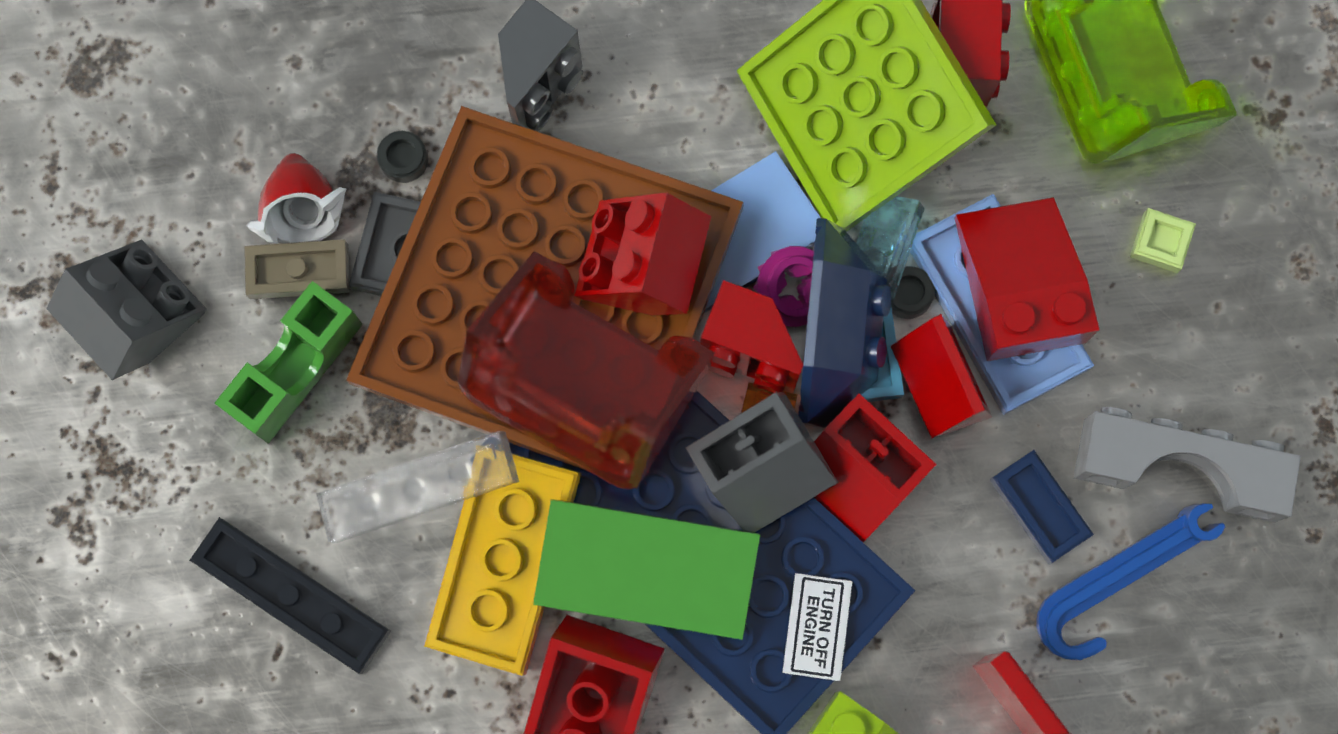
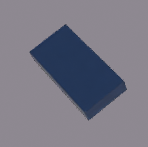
M1032 450L990 479V482L1048 565L1094 535L1035 450Z

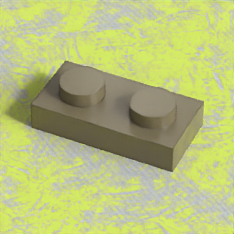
M345 239L244 246L245 293L250 300L300 296L312 281L330 294L350 293L349 249Z

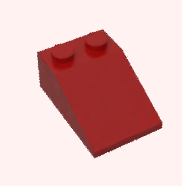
M1054 197L955 215V223L987 361L1085 344L1100 330L1088 279Z
M566 615L550 638L524 734H638L665 648Z

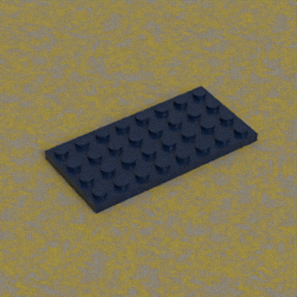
M681 375L638 488L625 485L496 437H492L484 445L580 472L581 477L574 498L575 503L743 531L714 496L686 449L687 446L730 420ZM477 453L471 459L473 463H475ZM814 497L755 532L760 534L743 640L645 624L760 734H787L835 681L782 673L795 573L852 581L841 673L916 591Z

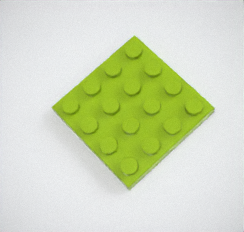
M822 0L736 70L821 218H827L844 228L846 232L996 126V123L921 0Z

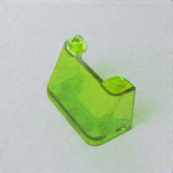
M1025 0V12L1077 147L1087 161L1097 164L1122 158L1221 126L1237 115L1228 91L1218 80L1203 79L1191 85L1157 0Z

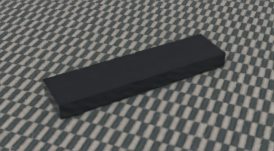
M220 517L189 560L358 674H363L391 632V630Z

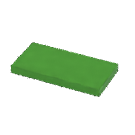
M551 499L533 605L743 640L760 534Z

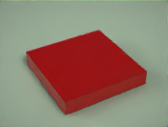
M1009 651L986 655L973 665V668L1023 734H1070Z

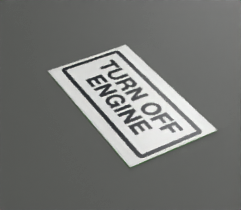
M795 573L782 673L840 681L852 581Z

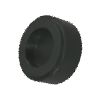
M395 131L388 134L380 142L377 149V161L381 170L389 179L399 183H408L418 179L424 173L428 165V153L423 141L416 134L409 131Z
M905 266L895 270L887 279L886 286H889L891 291V307L894 315L904 319H913L921 316L928 310L935 296V287L924 270L913 266Z

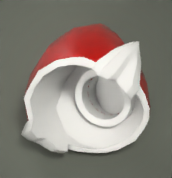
M296 153L288 154L280 161L266 181L260 195L257 220H251L247 227L267 242L279 244L278 242L322 241L334 233L338 227L346 188L339 187L333 191L323 174L304 157Z

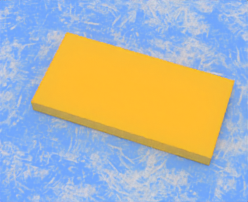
M479 445L424 647L524 676L527 674L545 608L533 605L550 502L551 499L574 502L581 477L580 472Z

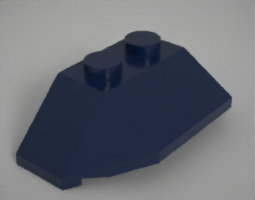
M817 218L798 416L805 425L825 428L858 393L862 395L878 381L879 368L884 366L887 355L885 338L882 337L883 317L888 316L891 308V291L889 286H886L887 279L844 228L827 218Z

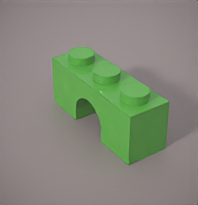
M313 281L280 320L284 325V331L271 353L257 365L252 366L247 362L214 403L268 444L363 325L353 310Z

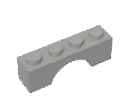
M1103 407L1101 412L1095 411L1083 422L1073 479L1125 489L1135 484L1151 463L1162 460L1182 461L1198 468L1210 478L1218 490L1224 512L1274 523L1292 517L1301 456L1284 452V445L1280 443L1254 440L1252 445L1233 441L1234 435L1226 431L1204 429L1201 434L1182 430L1183 424L1175 420L1153 418L1151 423L1131 419L1132 413L1130 411L1114 407Z

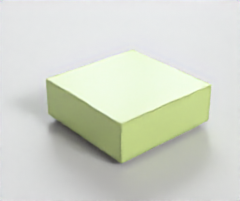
M1147 208L1143 213L1130 258L1178 273L1183 268L1196 223Z

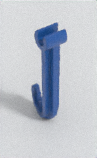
M1203 503L1184 507L1174 520L1052 592L1042 602L1037 613L1036 629L1045 647L1051 653L1067 660H1083L1104 650L1107 642L1102 637H1095L1075 646L1066 644L1061 635L1063 626L1071 619L1199 542L1218 538L1223 533L1225 524H1208L1202 529L1198 526L1199 516L1213 509V505Z

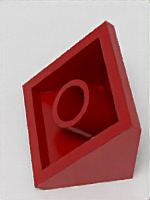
M942 314L931 318L891 345V349L931 438L959 430L992 417L955 333Z

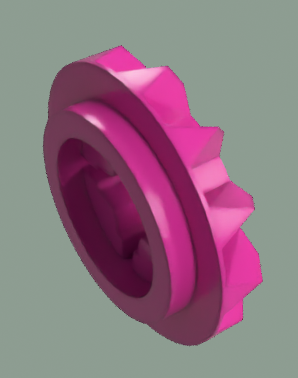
M789 246L772 251L771 256L765 263L758 266L760 273L758 281L753 288L757 293L773 298L785 326H803L808 321L814 251L809 248ZM784 272L794 278L805 276L801 280L802 283L796 287L799 300L795 296L788 294L778 296L787 285Z

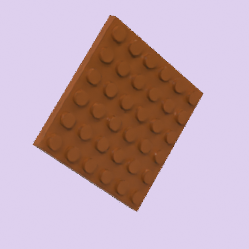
M461 106L346 381L360 389L625 485L638 488L743 211V202ZM668 192L712 216L687 314L652 316L582 300L574 296L579 280V268L585 257L592 231V219L598 209L600 200Z

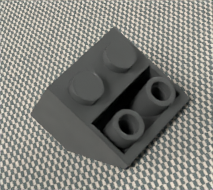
M525 0L498 33L506 102L513 124L538 132L549 120L553 112L551 106L563 92L567 95L577 86L583 75V70L581 69L583 66L578 30L538 1Z
M142 239L66 268L46 308L111 380L152 362L199 320L206 311L205 306Z
M783 392L774 393L686 447L714 496L743 531L755 533L838 483L800 417Z

